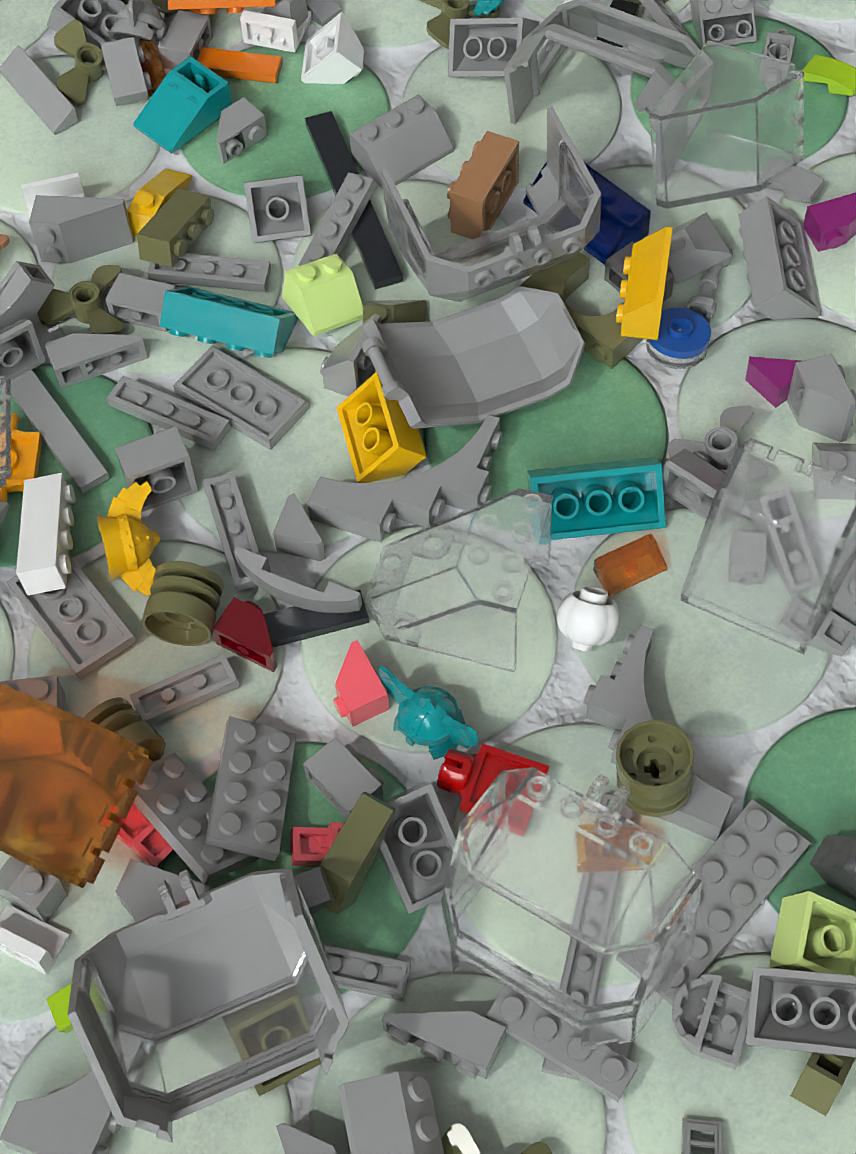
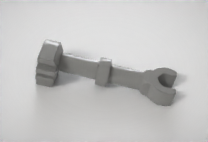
M728 249L732 257V249ZM731 257L708 269L707 274L702 276L699 283L701 287L699 294L691 297L686 309L695 311L703 316L708 323L711 318L713 319L717 303H714L715 299L710 298V296L718 287L720 271L723 267L730 264Z

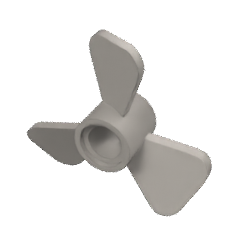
M752 406L730 407L723 411L720 417V427L709 431L705 437V442L673 439L668 445L670 458L684 448L691 453L697 452L703 455L709 464L718 470H731L736 481L743 485L754 484L766 479L769 475L766 466L741 455L739 451L737 436L754 415Z

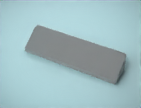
M17 46L0 66V73L54 135L78 123L73 105L20 46Z

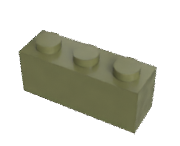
M178 189L138 232L140 260L173 267L185 255L187 249L194 241L198 240L201 233L212 224L214 210L211 208V197L205 194Z

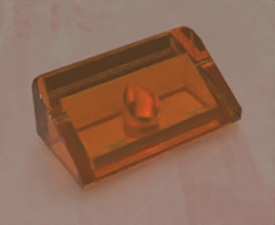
M141 38L138 46H142L145 62L140 64L142 72H148L152 89L147 90L148 96L152 97L166 75L151 41Z
M648 534L597 557L594 560L593 572L610 597L666 571L668 567L656 539L652 534Z

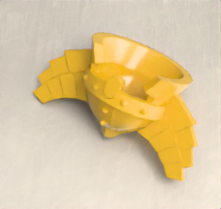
M146 481L141 486L135 482L129 488H123L117 497L113 496L107 516H96L106 553L110 581L113 582L121 577L133 592L137 590L148 597L151 594L150 587L156 570L152 565L150 556L154 551V547L160 541L158 533L152 531L141 522L143 504L152 491Z

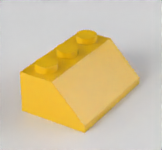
M665 227L634 243L632 255L625 256L623 274L628 275V280L621 281L619 297L625 299L624 304H618L616 323H622L621 336L658 340L673 227Z
M377 372L336 407L357 483H370L405 475L427 457L418 428H410L397 400H387L382 392L383 385Z

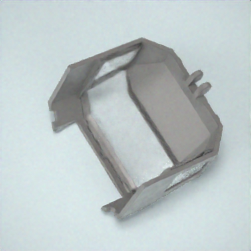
M553 107L547 108V165L541 171L543 177L535 185L529 183L526 187V194L538 216L491 232L490 229L481 232V237L446 249L445 252L437 255L434 254L409 200L401 198L387 168L381 170L388 226L405 260L426 288L429 296L456 302L470 299L572 260L600 231L601 192Z
M292 868L252 872L200 895L197 894L188 870H184L179 873V881L186 892L188 900L177 905L169 883L164 879L156 883L166 907L165 910L111 932L75 960L67 1015L117 1124L133 1130L135 1127L153 1132L157 1138L173 1143L172 1122L319 1057L324 1072L327 1075L333 1061L332 1056L340 1038L342 1039L349 1021L320 934Z

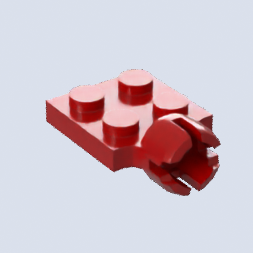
M483 743L481 749L476 754H469L454 748L449 749L444 756V763L441 764L439 769L437 786L439 789L457 794L461 798L459 811L527 834L550 766Z

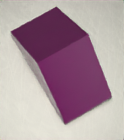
M749 356L745 380L776 408L787 401L795 363L800 362V360Z

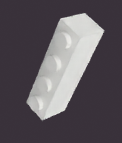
M62 473L24 480L16 574L27 595L64 589L67 586V574L71 573V562L68 556L69 550L73 548L70 527L74 526V516L71 505L76 502L73 486L71 484L67 485Z

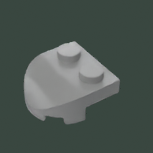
M705 974L698 979L683 984L675 996L672 1009L673 1026L679 1041L692 1054L736 1070L747 1033L751 991L721 981L722 976Z

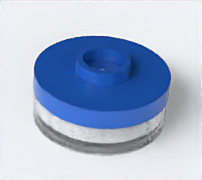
M668 308L662 310L658 340L647 339L646 348L649 355L663 366L673 369L691 368L701 363L706 357L711 337V328L707 320L695 311L685 308Z

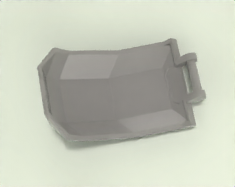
M518 286L498 299L434 321L379 324L372 319L363 325L368 339L361 344L364 354L370 357L382 382V392L385 398L399 402L412 429L484 422L487 415L498 417L551 398L572 385L585 347V342L560 295L555 292Z

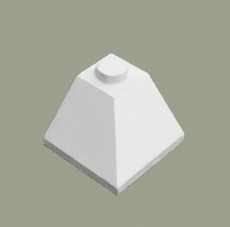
M339 13L306 40L301 74L302 82L344 84L352 77H357L361 73L364 66V49L344 13Z

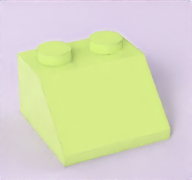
M337 253L285 271L282 298L313 336L363 319V305L353 272Z
M810 891L782 898L769 968L856 976V912Z

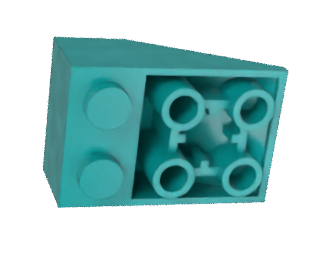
M189 56L169 71L134 121L133 126L172 154L220 118L221 111L232 105L229 82Z

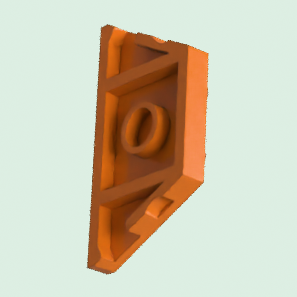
M168 0V10L200 9V14H217L216 8H227V13H242L244 7L276 6L275 0Z

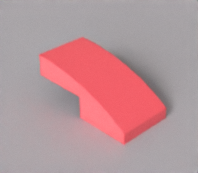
M129 798L104 822L111 832L153 867L157 868L174 851Z
M331 822L328 828L292 827L289 832L291 866H319L344 823Z

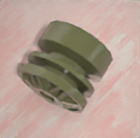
M170 561L158 565L150 587L151 596H149L141 620L144 629L154 637L175 645L198 646L207 643L213 633L212 628L216 621L215 611L220 605V597L224 589L222 579L208 568L192 562Z
M117 697L97 705L83 717L71 735L69 746L72 752L81 758L86 767L92 768L96 778L109 791L117 793L122 791L117 785L120 776L161 759L166 744L164 738L149 723L142 720L140 713L133 710L132 705L126 699Z
M656 720L637 723L625 731L617 743L616 777L620 797L631 810L643 816L661 817L673 814L686 804L692 794L694 750L690 739L679 727L666 721ZM652 775H657L658 778H652Z

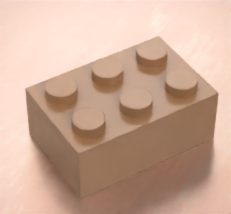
M486 131L482 140L475 143L471 158L463 163L460 176L448 188L447 198L450 199L448 219H451L452 233L473 240L489 234L519 183V141Z

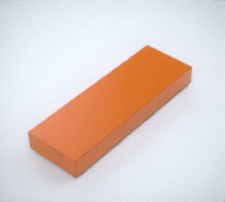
M207 47L201 48L197 59L198 62L218 76L269 83L277 82L283 64L281 56Z

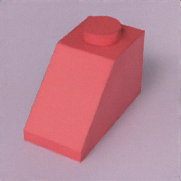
M358 640L352 642L335 683L337 697L333 699V702L340 717L347 716L353 727L388 711L389 701L385 688Z

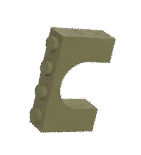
M581 252L572 260L532 274L520 285L558 293L585 342L584 350L591 354L597 362L604 363L611 369L644 339L621 336L622 323H616L617 309L602 316H587L574 311L568 306L565 300L589 279L590 258Z

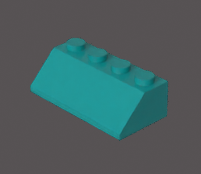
M186 286L165 290L159 327L170 329L169 333L175 336L187 337V334L198 336L197 340L203 343L215 344L216 341L226 343L225 347L231 350L243 351L244 348L254 350V355L272 358V355L284 351L298 317L292 311Z
M656 457L527 470L529 502L536 542L666 528L662 464Z

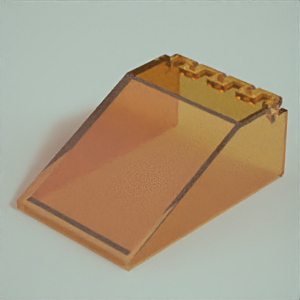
M0 684V851L31 867L81 888L85 887L86 882L94 884L105 862L99 856L102 850L107 853L110 852L122 827L116 821L119 816L126 819L138 794V791L134 790L133 786L135 782L140 785L143 784L153 764V761L148 759L150 751L96 723Z

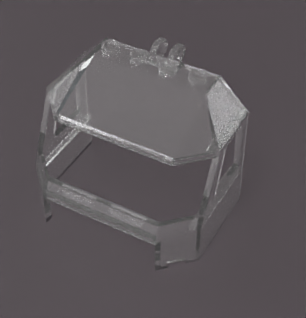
M534 767L501 771L459 825V832L441 899L443 925L452 971L454 972L459 966V957L578 1028L581 1030V1051L596 1049L599 1044L618 1041V1044L633 1042L693 954L702 881L669 841L619 814L625 803H627L631 792L623 785L619 786L611 797L608 806L605 807L598 803L601 796L606 792L609 783L608 777L602 774L598 775L595 781L592 782L585 796ZM486 886L604 956L651 947L640 983L628 1000L587 1007L459 929L458 918L481 888ZM685 910L684 922L679 924L671 938L668 940V936L672 927L675 925V923Z

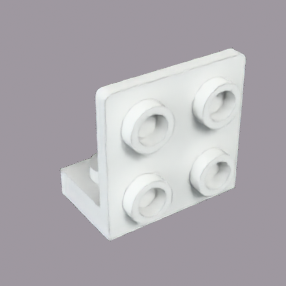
M259 7L257 12L243 10L240 22L244 43L294 53L312 18V12L308 11L307 19L297 29L296 20L262 14L261 12L265 7Z

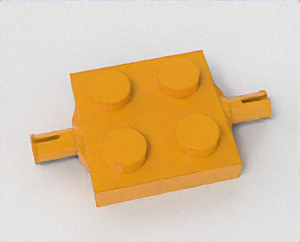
M10 413L6 414L4 429L0 430V501L7 502L8 493L23 492L24 480L38 477L43 440L41 433L17 430L19 416L12 413V417Z

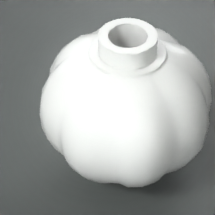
M582 586L581 591L569 593L560 603L557 612V623L561 633L573 641V648L581 651H591L593 646L609 642L616 635L621 619L616 602L608 598L606 590L595 586Z

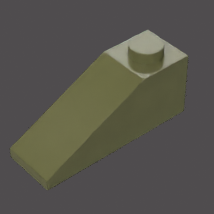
M367 792L361 794L319 867L324 868L335 900L325 906V908L335 914H339L356 902L396 811L394 807Z
M812 1053L790 1096L826 1116L856 1058Z

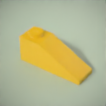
M164 169L138 189L127 209L134 236H137L138 232L178 189L187 190L192 180L191 174Z

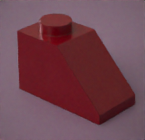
M234 597L212 628L216 644L274 673L277 665L262 609L254 602H244Z

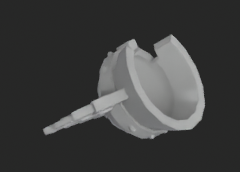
M129 0V3L115 15L116 22L108 32L109 37L114 40L134 37L136 46L141 45L142 50L158 52L160 40L157 37L163 39L166 31L165 23L162 20L165 17L160 14L161 8L154 5L152 0Z

